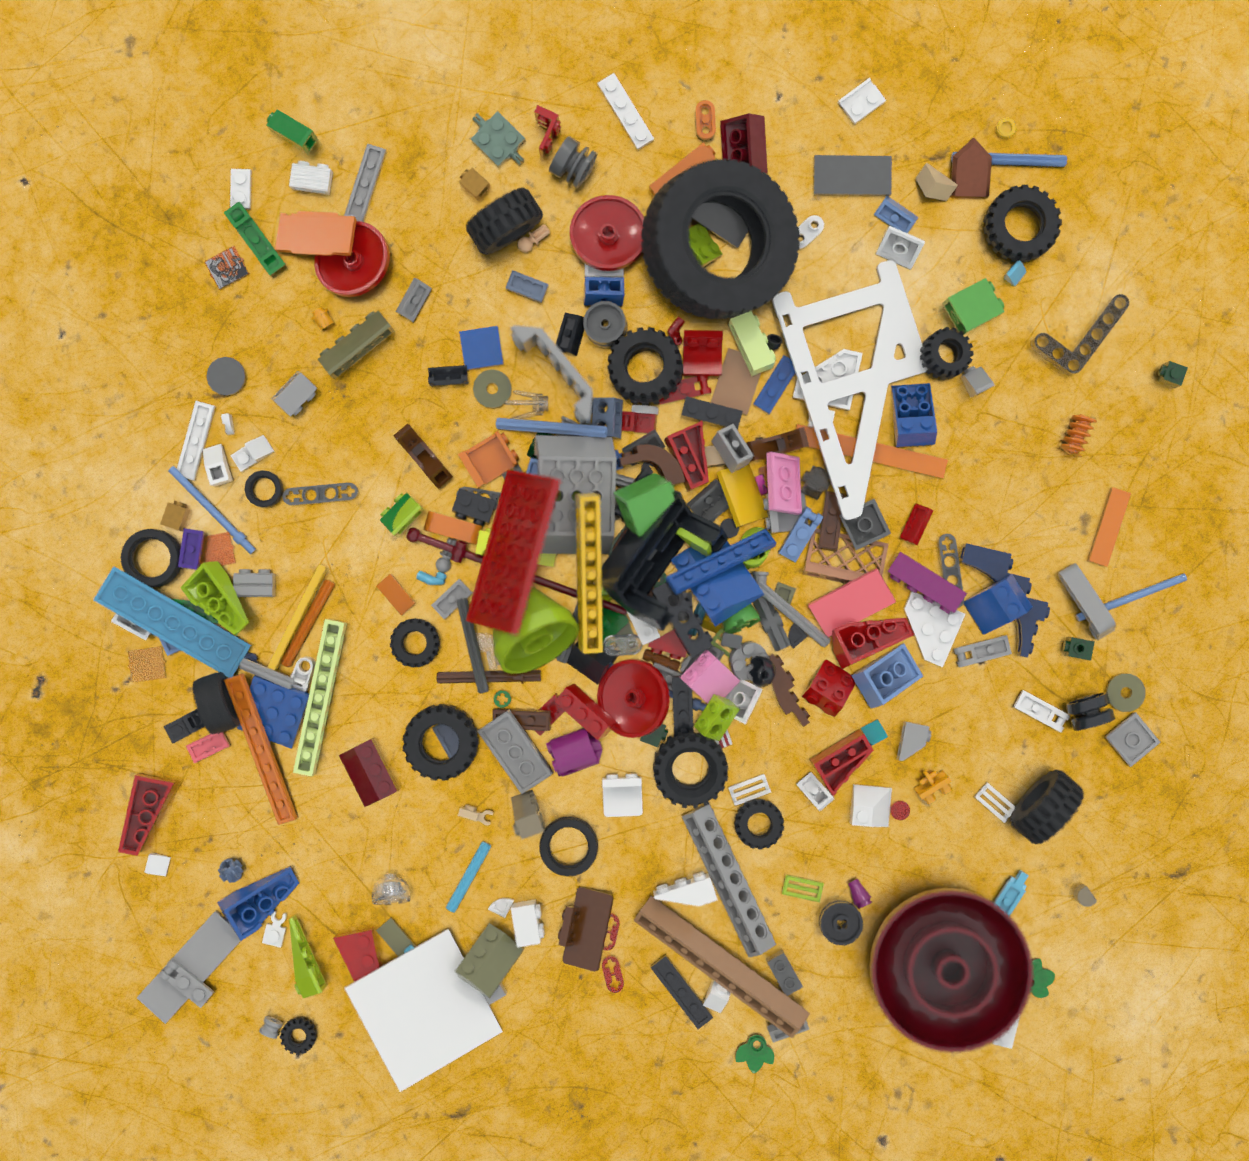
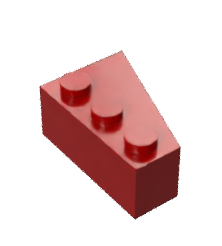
M859 729L811 758L810 761L826 788L834 797L842 784L847 782L849 776L873 752V748L864 733Z

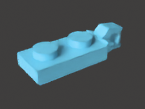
M1021 870L1015 878L1011 876L993 902L1009 916L1026 892L1027 886L1024 882L1029 875Z

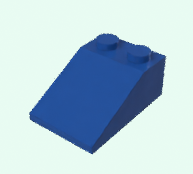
M1013 574L964 601L966 608L983 635L1026 614L1033 607Z

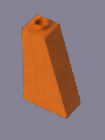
M703 142L649 186V191L655 196L664 184L679 173L698 163L715 160L716 157L714 155L716 153L710 145L706 146Z

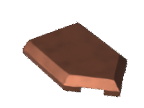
M974 137L953 155L951 180L958 186L951 196H989L992 157Z

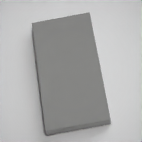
M510 709L477 731L521 794L554 773Z

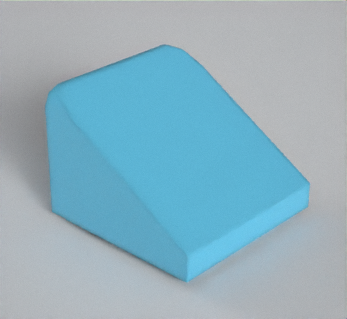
M1020 260L1015 262L1004 276V279L1013 286H1016L1026 274V269Z

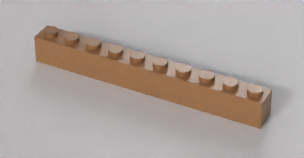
M651 896L633 920L789 1037L793 1038L810 1015L802 1006L795 1003L786 994L776 989L770 982L764 980L755 971L749 969L739 959L733 957L723 947L718 946L708 936L702 934L693 925L687 923Z

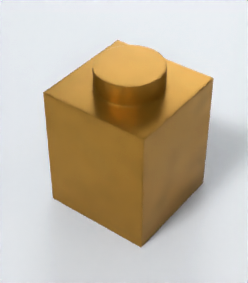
M473 167L470 170L466 169L460 176V185L477 201L491 187L490 183Z
M175 500L174 503L168 502L160 524L183 531L190 509L185 508L186 504Z

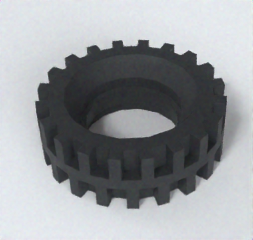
M689 730V733L682 734V731L677 732V736H669L665 744L661 743L658 753H655L653 771L657 788L662 792L665 799L671 800L673 805L678 803L682 805V808H687L688 805L693 806L694 809L698 808L699 804L704 803L706 806L709 804V800L712 798L716 800L718 798V793L720 791L723 792L725 789V781H728V764L725 753L720 744H717L714 739L704 737L701 733H694L693 730ZM693 751L700 753L708 762L706 777L694 785H686L679 782L672 772L674 760L684 752Z

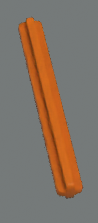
M329 580L323 582L281 660L282 665L286 667L292 665L334 587L333 582Z

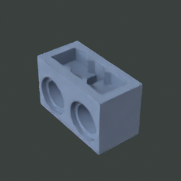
M593 398L591 425L604 426L606 424L608 429L607 437L621 438L623 400L618 398ZM607 405L608 408H607V411L605 412V411H604V408H605V406Z

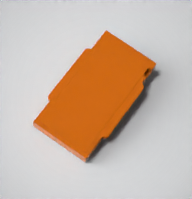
M298 211L297 214L291 215L281 213L275 250L277 252L293 254L351 256L357 219L355 216H339L338 213Z

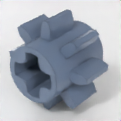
M232 858L226 859L220 864L218 872L223 882L228 880L229 883H233L241 878L243 870L238 859L235 861Z

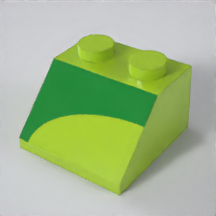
M407 492L405 494L401 493L394 500L396 504L391 509L387 507L380 514L382 516L380 519L381 523L396 537H399L425 510Z

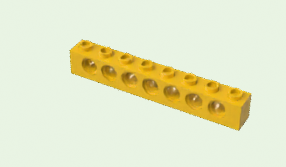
M595 493L575 494L578 649L583 654L603 652L600 496Z

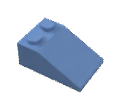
M903 643L867 664L851 676L872 709L890 701L922 678L923 674Z

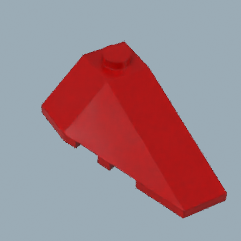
M906 618L849 622L832 630L833 652L841 668L844 669L914 636V633Z

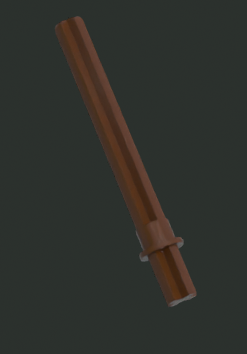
M531 670L518 674H511L505 671H484L487 683L521 682V684H524V682L541 681V670ZM473 671L438 672L436 676L437 683L439 684L476 683Z

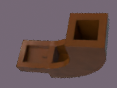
M408 423L393 435L438 489L453 477Z
M804 427L746 443L754 455L749 463L767 459L766 453L769 452L787 454L809 446Z
M637 445L633 447L634 454H632V451L621 454V458L616 460L618 467L645 462L655 467L660 477H664L672 485L685 482L684 474L678 461L672 454L658 446Z

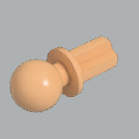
M543 224L534 232H528L530 237H522L518 241L519 250L529 252L533 248V243L539 245V241L550 233L549 228Z

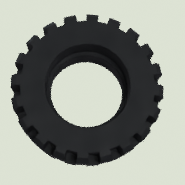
M1016 185L1009 190L1003 191L989 206L987 215L984 218V223H986L984 234H987L988 238L986 240L988 244L993 245L994 248L992 250L995 253H1001L1002 258H1010L1012 262L1019 260L1028 262L1031 259L1039 258L1055 244L1056 238L1059 237L1061 232L1059 227L1062 225V219H1059L1061 214L1060 208L1056 209L1055 207L1057 202L1054 198L1049 199L1048 192L1045 190L1040 192L1037 186L1029 188V185H1021V187ZM1014 207H1026L1036 214L1040 229L1037 236L1032 240L1020 241L1008 232L1005 225V217Z
M520 187L498 197L479 210L467 222L466 231L478 250L488 255L489 253L501 250L528 233L529 230L533 229L542 220L543 212L530 191Z
M639 327L637 332L632 333V330L627 331V336L624 338L620 336L617 339L618 344H613L611 347L612 353L608 355V372L618 393H621L623 398L626 400L630 399L634 404H638V402H642V405H649V402L657 404L660 403L659 400L662 398L664 400L670 397L669 393H674L677 390V384L681 383L683 360L677 344L674 343L670 336H666L665 332L661 330L656 332L651 327H648V330ZM643 351L658 353L664 362L660 375L648 382L633 380L627 368L632 357Z
M432 705L418 712L407 724L402 739L404 741L402 748L403 752L406 753L405 759L407 763L410 762L411 768L414 771L420 772V776L424 778L426 776L430 777L434 781H437V779L445 781L459 776L473 762L478 751L477 728L473 725V720L468 718L463 710L459 711L452 705ZM443 724L456 732L459 739V747L454 756L447 760H437L427 754L423 747V736L431 726Z
M1062 770L1048 772L1047 775L1041 777L1039 781L1029 788L1015 806V810L1010 817L1012 826L1032 844H1042L1044 841L1050 840L1051 837H1054L1058 831L1065 827L1066 823L1078 811V807L1081 806L1084 799L1082 787Z

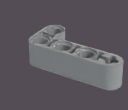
M1074 563L1058 572L1061 582L1089 622V629L1094 638L1098 641L1115 631L1116 623L1079 566Z

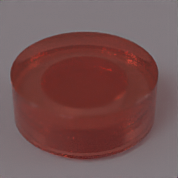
M898 800L892 803L890 813L896 820H904L910 814V807L906 802Z

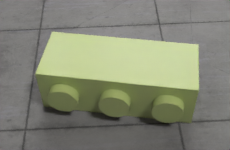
M752 311L731 318L728 326L751 376L773 368L776 357L773 350L768 348V339L759 328L760 322L758 317L754 316Z

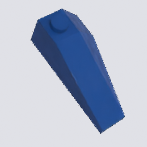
M288 867L231 893L218 901L217 904L240 941H242L262 926L261 923L268 915L271 916L275 907L287 898L299 882L292 869Z

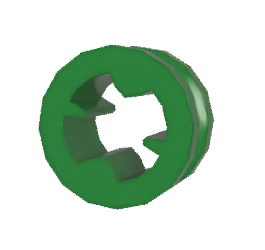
M505 690L498 691L493 698L495 705L500 708L507 707L511 702V695ZM501 693L505 694V697L508 698L507 703L500 704L497 696H501Z

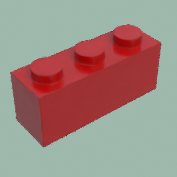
M575 684L565 687L555 700L565 712L597 740L607 736L617 723L615 719Z

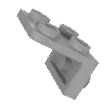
M801 491L802 511L806 507L805 493ZM768 494L763 499L764 510L768 511V518H765L766 529H770V533L791 531L800 515L770 511Z

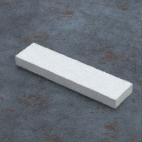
M195 401L177 470L185 478L194 481L216 407L199 401Z

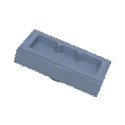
M512 270L505 289L542 303L549 284Z
M438 724L432 728L448 757L451 758L459 747V739L456 732L447 725Z

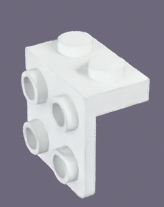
M636 773L626 774V777H618V774L606 775V778H602L603 806L606 817L642 815L641 776L637 777Z

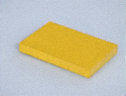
M750 464L731 473L729 468L716 472L736 527L768 517L767 511L764 510L763 500Z

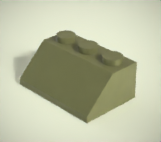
M489 923L455 972L460 979L488 998H491L524 949L517 947L515 941Z

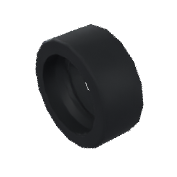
M261 470L254 472L248 477L245 482L244 491L250 503L258 507L267 508L279 502L283 494V485L277 475ZM260 478H268L275 485V493L269 500H259L253 494V485Z

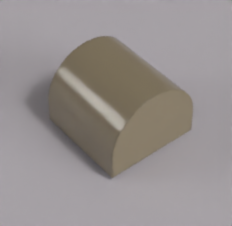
M1080 884L1074 890V898L1079 904L1090 907L1097 902L1086 885Z

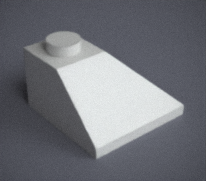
M853 784L849 823L857 826L888 827L892 788Z

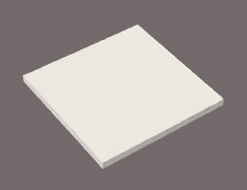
M449 929L344 987L400 1092L503 1032L483 994L457 976L455 970L464 958Z

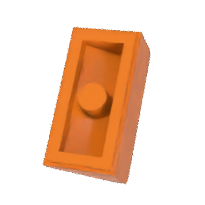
M389 574L376 586L401 616L416 604L392 574Z

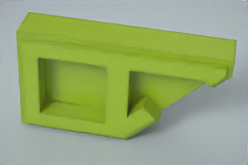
M679 528L676 532L680 538L696 551L707 557L711 555L710 543L683 528Z

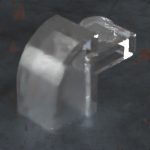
M485 632L475 633L479 651L486 652L489 671L497 670V665L500 664L494 655L493 635Z

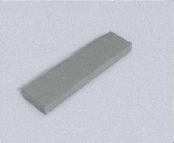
M367 143L344 216H355L356 221L364 222L386 149Z

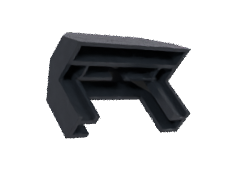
M673 492L675 500L642 536L639 537L628 529L601 567V585L608 595L632 616L661 631L665 630L674 615L668 612L669 607L666 604L648 596V594L671 563V559L676 556L685 543L676 532L679 528L687 530L710 543L713 552L720 551L728 540V536L722 526L692 513L680 492Z

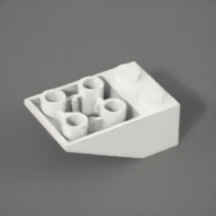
M704 871L694 874V878L686 880V878L678 879L671 886L667 884L657 886V890L653 891L655 899L701 906L717 900L709 873L705 874Z

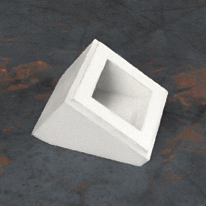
M150 853L144 873L166 876L171 857Z

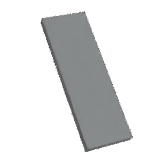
M216 910L172 959L176 960L199 980L204 982L238 945L240 939L226 918ZM176 970L171 973L174 977L179 974ZM159 974L137 997L140 1002L165 1024L189 999L168 981L162 979Z

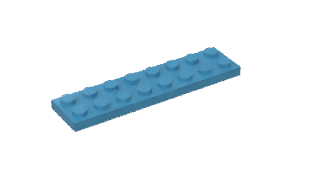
M114 566L93 599L95 602L214 670L224 673L228 678L234 675L241 660L251 646Z

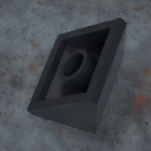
M577 641L572 648L567 663L598 685L620 653L606 644L601 653L583 654L578 649Z

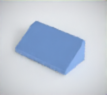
M889 196L885 197L874 213L875 216L888 225L907 234L918 219V216Z

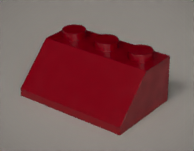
M748 113L720 121L722 159L742 161L750 164V166L759 168L762 173L768 174L764 116Z
M374 738L339 755L364 807L400 790Z

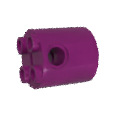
M584 728L549 740L550 742L546 743L549 754L555 759L552 761V764L559 777H564L599 764L603 750L600 740L595 739Z

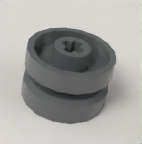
M600 301L593 304L585 313L583 326L589 340L595 346L611 348L613 344H618L617 339L620 336L626 337L628 323L623 310L617 304L609 301Z

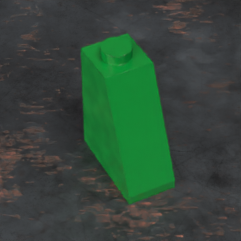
M278 109L267 118L266 126L269 130L307 155L318 140L313 130Z

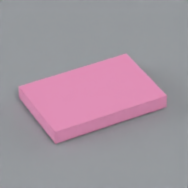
M775 452L766 453L769 510L794 515L802 514L799 457Z

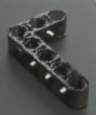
M1118 294L1111 298L1072 351L1047 333H1040L1032 338V349L1066 375L1072 376L1080 372L1129 307L1128 297L1124 294ZM1116 299L1122 302V309L1115 306ZM1104 315H1108L1111 318L1110 324H1106L1103 321ZM1092 330H1095L1099 333L1098 340L1092 337ZM1038 338L1045 340V347H1040L1037 344ZM1081 346H1085L1088 349L1087 355L1081 354ZM1054 349L1060 351V353H1061L1060 359L1054 358V356H1053V350H1054ZM1069 361H1073L1076 364L1075 371L1069 369Z

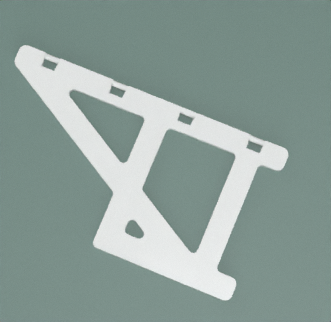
M893 260L881 262L877 266L880 283L802 307L794 305L792 296L787 291L778 293L772 299L829 478L835 491L842 517L845 520L861 516L888 384L925 373L928 370L927 367L923 368L922 363L924 361L920 360V355L923 354L920 352V348L923 345L896 263ZM881 304L883 312L871 368L821 383L803 333V327ZM784 315H789L792 325L786 327L783 319ZM897 344L902 346L905 357L900 360L894 358ZM807 371L810 382L805 384L801 373ZM862 392L865 394V400L851 464H847L827 404L828 402ZM822 429H826L829 438L824 442L820 433ZM842 486L845 487L848 496L843 499L838 488Z

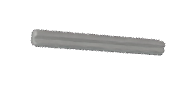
M759 580L756 582L764 593L763 597L822 647H826L830 643L829 637L763 581Z

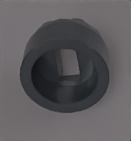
M769 334L767 336L769 350H778L781 346L782 338L776 334Z

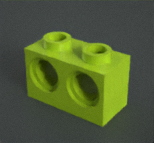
M714 694L694 727L704 737L720 741L740 709L729 699Z

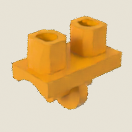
M925 770L923 771L925 777L919 780L920 784L914 788L922 800L927 804H931L936 800L933 793L937 790H940L942 794L952 791L950 785L952 781L944 770L939 773L934 771L930 774Z

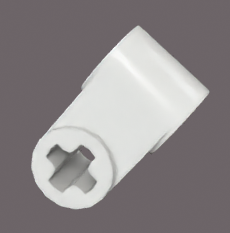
M307 656L297 661L294 671L290 676L294 679L292 688L307 693L316 664L313 658ZM304 660L310 663L309 671L303 670L301 666Z

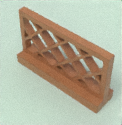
M816 528L810 538L803 575L847 584L868 573L866 568L875 563L880 574L883 576L888 543L875 541L868 544L871 545L870 547L866 545L864 546V551L856 554L851 547L852 542L849 543L847 541L850 540L849 536L840 533L839 538L843 539L846 546L826 558L814 540L815 534H820V529ZM875 546L883 548L882 555L878 558H875L870 551ZM849 548L854 557L845 562L840 552ZM816 551L824 559L819 563L810 562L811 554ZM867 552L873 561L864 566L859 556ZM837 555L843 564L839 567H833L828 560ZM856 559L861 569L851 571L847 564Z

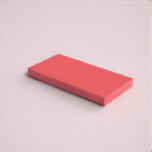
M875 568L814 600L808 606L825 635L830 637L832 636L833 629L849 622H859L894 604L896 600L878 568Z

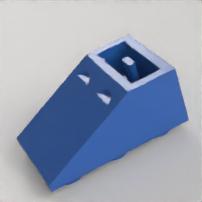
M930 383L891 386L896 447L935 445L937 426Z

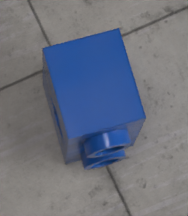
M585 277L584 305L609 301L618 306H623L624 277Z

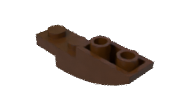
M771 653L768 655L769 659L776 667L775 677L771 686L778 704L785 715L793 712L804 727L810 723L808 720L810 715L804 707L800 709L797 704L799 699L793 691L791 693L788 691L794 687L792 682L795 679L789 671H784L782 668L784 663L779 655L774 656Z

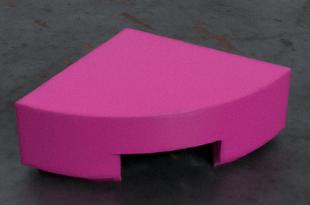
M763 475L754 477L760 495L767 494L768 491Z

